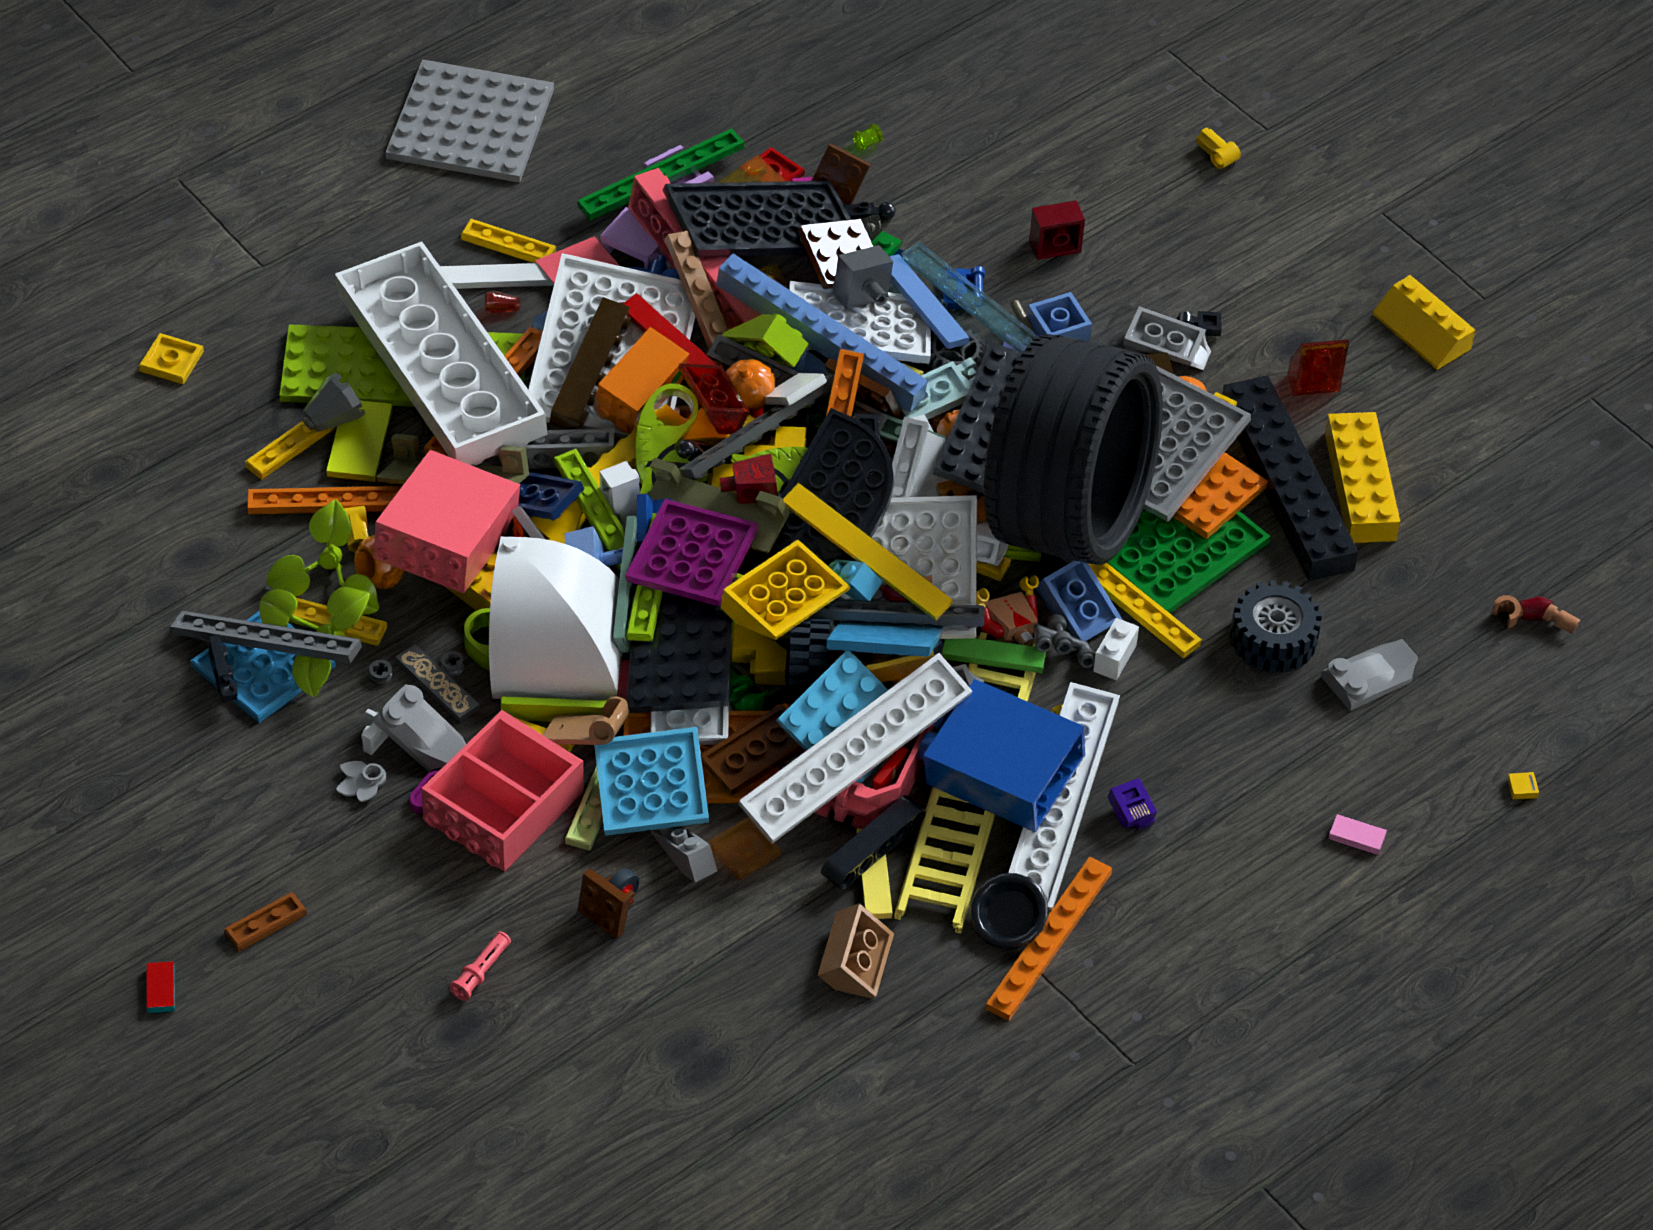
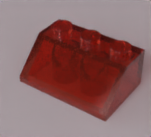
M679 363L678 369L717 433L728 435L741 429L750 411L721 365Z

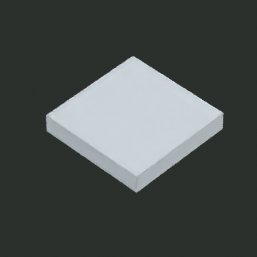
M798 373L777 386L772 393L765 396V404L792 405L825 384L827 380L824 374Z

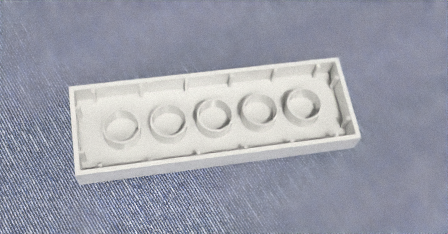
M423 242L335 274L338 296L450 458L475 466L489 457L500 454L499 449L503 445L524 447L530 441L548 435L545 412Z

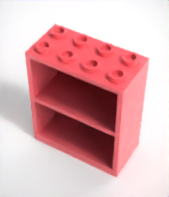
M430 450L376 520L373 558L464 594L499 546L500 538L505 537L512 528L514 517L512 510L518 507L520 484Z
M501 710L422 787L423 820L430 827H436L445 833L450 840H456L464 845L469 852L484 858L489 865L498 867L505 872L584 793L583 760Z

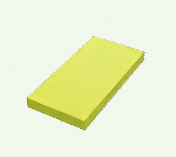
M361 401L362 407L359 409L364 410L366 414L357 420L337 426L326 470L327 477L376 481L393 411L392 404Z

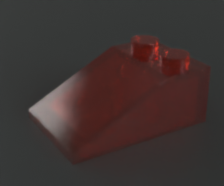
M1348 339L1300 344L1290 358L1287 373L1293 396L1340 392L1349 347Z

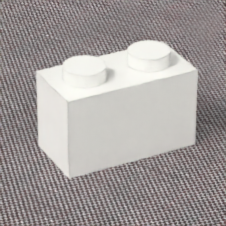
M1116 618L1096 651L1093 672L1117 681L1137 645L1139 626Z

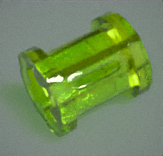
M872 123L867 129L861 132H854L853 141L857 148L863 151L873 143L882 142L883 135L879 126Z

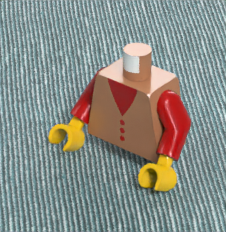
M1034 575L1030 578L1031 585L1028 583L1027 576L1020 581V587L1023 591H1026V595L1019 592L988 601L990 595L986 588L976 591V605L984 606V626H981L982 631L993 636L998 642H1018L1019 645L1032 646L1034 644V638L1032 637L1034 632L1033 626L1038 623L1036 595L1033 594V589L1039 585L1038 577Z

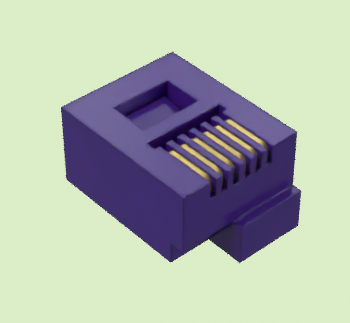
M1140 778L1110 789L1107 798L1123 828L1127 829L1135 826L1138 831L1154 824L1157 810Z

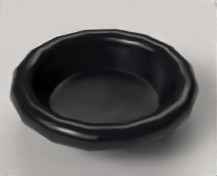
M1003 873L986 880L976 891L971 903V922L977 935L987 944L1001 949H1017L1031 943L1043 931L1048 919V900L1043 889L1031 878L1018 873Z

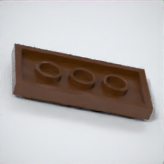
M783 704L778 705L701 754L702 764L731 796L804 750L776 721L787 710Z

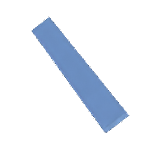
M899 254L889 256L894 261L890 281L946 348L950 349L968 344L970 337Z

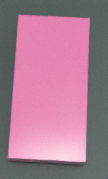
M1337 814L1329 834V839L1378 855L1387 830Z

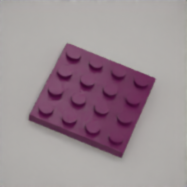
M665 499L625 575L626 581L720 607L723 589L731 585L758 531V523Z

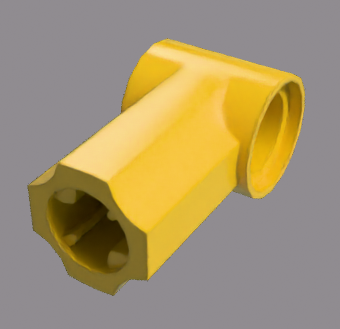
M1205 128L1201 130L1200 134L1196 137L1195 143L1210 155L1213 165L1218 169H1223L1241 157L1240 149L1234 142L1226 143L1211 129Z
M365 506L344 508L351 524V535L347 541L348 549L356 553L360 543L369 537Z

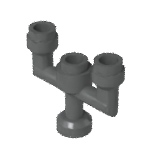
M1060 614L1050 616L1046 621L1047 627L1038 624L1033 626L1035 634L1034 644L1040 652L1049 651L1052 648V644L1054 650L1060 654H1067L1072 648L1078 649L1077 659L1082 667L1090 668L1094 665V651L1089 648L1088 642L1071 637L1065 631L1067 622L1064 616Z

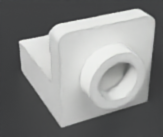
M367 709L364 712L366 728L363 730L361 738L363 741V751L373 755L388 735L372 721L378 712Z

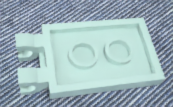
M972 358L964 360L959 365H955L952 361L921 375L928 380L925 396L911 412L898 405L903 417L912 418L925 414L928 420L963 404L977 373L974 370L976 366Z

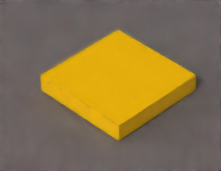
M159 333L141 361L139 372L184 385L202 356L204 348L202 345Z

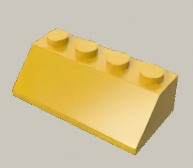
M1411 275L1394 284L1373 310L1372 315L1436 370L1472 348L1475 329Z

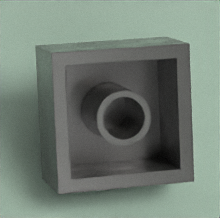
M880 245L838 255L833 295H835L846 310L874 302L878 306L885 304L888 300L887 297H889L888 291L894 261Z

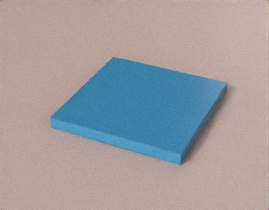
M260 611L246 621L262 623ZM288 623V625H287L288 628H294L293 626H291V625ZM221 642L227 648L228 659L226 664H230L232 667L233 679L231 681L237 683V700L232 701L258 723L302 692L292 674V666L297 656L296 654ZM209 648L193 658L190 663L193 669L217 688L208 654ZM330 660L332 670L334 667H336L335 661Z
M862 621L839 622L827 639V648L829 650L929 657L943 634V627L936 624L917 626L913 623L892 625L888 622H875L871 624Z

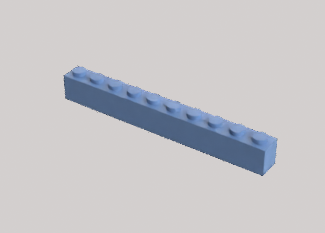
M732 254L719 267L716 286L761 315H774L776 313L783 316L791 328L802 333V338L809 343L808 346L826 358L838 361L840 349L863 353L864 357L860 374L889 388L897 404L907 411L911 412L924 398L928 383L927 379L735 254Z

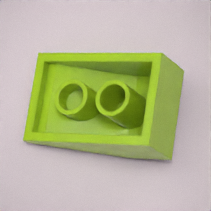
M776 313L774 315L762 314L722 334V336L786 367H795L809 344L802 338L801 332L791 328L786 323L787 320Z

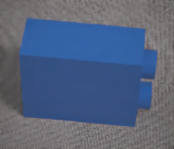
M974 679L969 686L972 694L943 716L946 722L938 733L929 731L920 743L918 759L924 761L926 784L1036 833L1086 755L1084 726Z

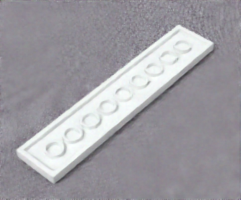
M938 653L739 801V806L771 843H774L972 694V690L942 655Z
M1070 682L1060 716L1084 726L1086 755L1036 833L1023 827L1008 872L1018 873L1034 880L1043 889L1048 900L1049 913L1054 907L1120 698V695Z

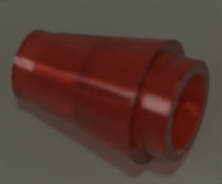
M494 290L486 292L485 311H490L491 314L519 311L520 297Z

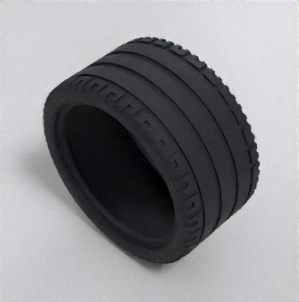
M1052 334L1041 335L1027 346L1012 369L1000 396L986 451L984 503L989 528L997 540L1014 547L1094 565H1104L1118 554L1130 537L1143 510L1152 483L1160 446L1163 419L1162 389L1158 369L1150 357L1135 351Z

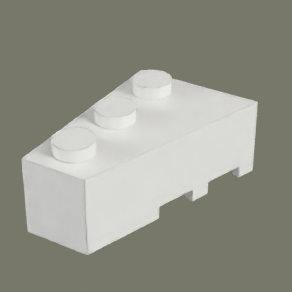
M627 461L600 471V490L624 530L626 528L627 516L635 515L637 517V495L640 494L639 475L635 469H631Z

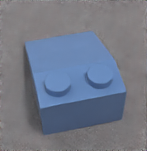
M1071 562L1042 579L1035 588L1046 607L1054 615L1060 614L1064 616L1067 622V629L1079 640L1087 641L1111 627L1116 618L1122 620L1092 569L1084 562Z

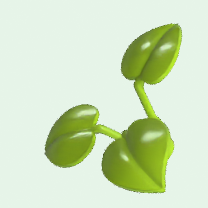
M335 499L318 510L312 516L309 523L312 537L317 542H327V547L320 554L319 559L304 568V562L301 557L296 555L284 556L270 568L266 583L274 590H286L296 597L306 592L310 585V577L306 572L319 565L328 570L335 568L339 584L342 587L370 593L367 606L362 614L369 615L377 612L379 609L377 591L373 582L363 574L350 575L345 582L343 581L342 566L339 564L342 559V552L337 546H343L349 540L351 524L345 509Z
M349 587L335 590L327 603V611L332 616L329 619L331 625L323 624L319 627L292 614L298 605L292 593L282 589L271 590L261 598L260 619L263 624L287 627L289 619H292L319 633L345 637L343 630L350 629L357 623L367 606L370 593ZM297 655L292 666L293 678L302 691L312 697H317L319 690L329 677L331 661Z

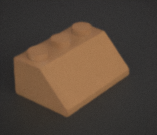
M861 904L837 911L818 976L836 991L875 998L894 933Z

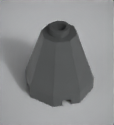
M333 373L324 380L302 411L305 416L302 420L309 430L314 428L315 431L319 432L357 420L366 414L364 410L359 409L362 407V403L347 382L341 384L338 381L342 378L338 373Z

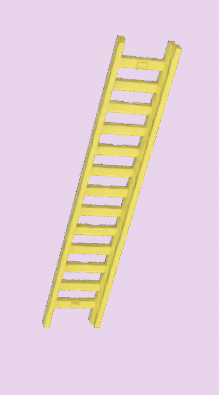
M981 632L977 639L986 640L987 633ZM969 663L968 670L977 677L982 678L985 682L1020 689L1018 698L1028 702L1036 672L1025 671L1022 678L978 668L979 664ZM932 787L926 807V816L921 823L894 918L901 919V916L905 913L909 898L955 908L956 912L952 926L956 928V933L961 934L995 814L985 810L984 815L937 805L939 796L962 802L966 801ZM934 816L978 826L980 830L978 835L934 826L931 823ZM931 837L974 847L973 854L971 856L925 845L926 839ZM921 857L968 867L966 876L919 866ZM915 878L959 887L962 888L960 897L914 887L913 883Z

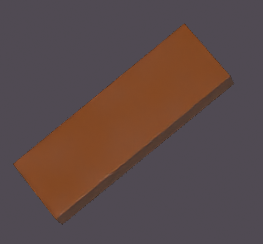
M290 892L224 928V935L239 952L306 916L307 911L295 894Z

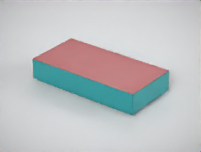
M174 961L147 963V1012L175 1011Z

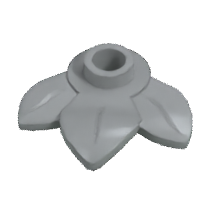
M362 761L343 763L340 765V769L347 778L339 784L336 791L346 797L357 795L359 802L368 801L377 794L378 787L385 783L386 772L380 765L374 763L368 765Z

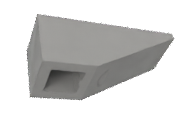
M684 826L650 830L682 874L692 881L697 882L717 872L710 844Z

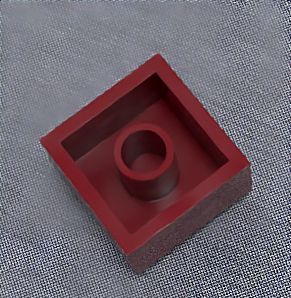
M1077 200L1032 208L1029 242L1037 260L1081 253L1085 218Z

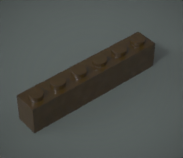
M605 297L602 298L553 405L549 420L550 424L566 430L579 429L580 425L584 426L589 416V412H587L588 406H594L595 391L598 384L606 376L604 374L605 369H610L615 357L612 353L614 349L619 350L623 340V336H621L622 331H627L632 319L628 317L629 306Z

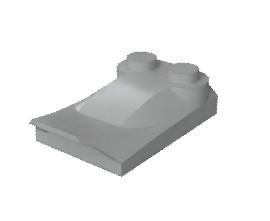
M1140 306L1123 341L1126 350L1141 354L1168 352L1170 360L1204 370L1211 354V350L1206 342L1205 329Z
M1400 639L1382 644L1349 659H1333L1329 663L1328 668L1322 670L1321 677L1348 710L1352 711L1411 683L1418 657L1405 641Z
M406 684L372 720L429 773L433 769L444 767L466 745L463 737L423 699L421 690L413 685Z

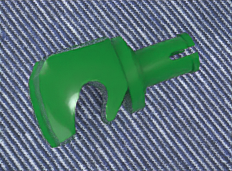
M732 667L730 706L732 710H767L769 706V692L758 694L749 692L753 686V681L748 675H738Z

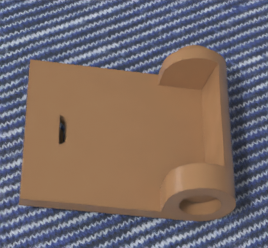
M618 696L609 698L604 704V715H555L543 736L556 744L606 745L613 740L629 715L628 702Z

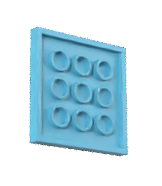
M845 651L776 721L807 751L887 692L888 689L851 651ZM879 763L877 766H875L873 769H871L869 772H867L865 775L859 778L856 782L862 783L881 763Z
M697 727L614 737L606 745H594L605 836L709 823Z

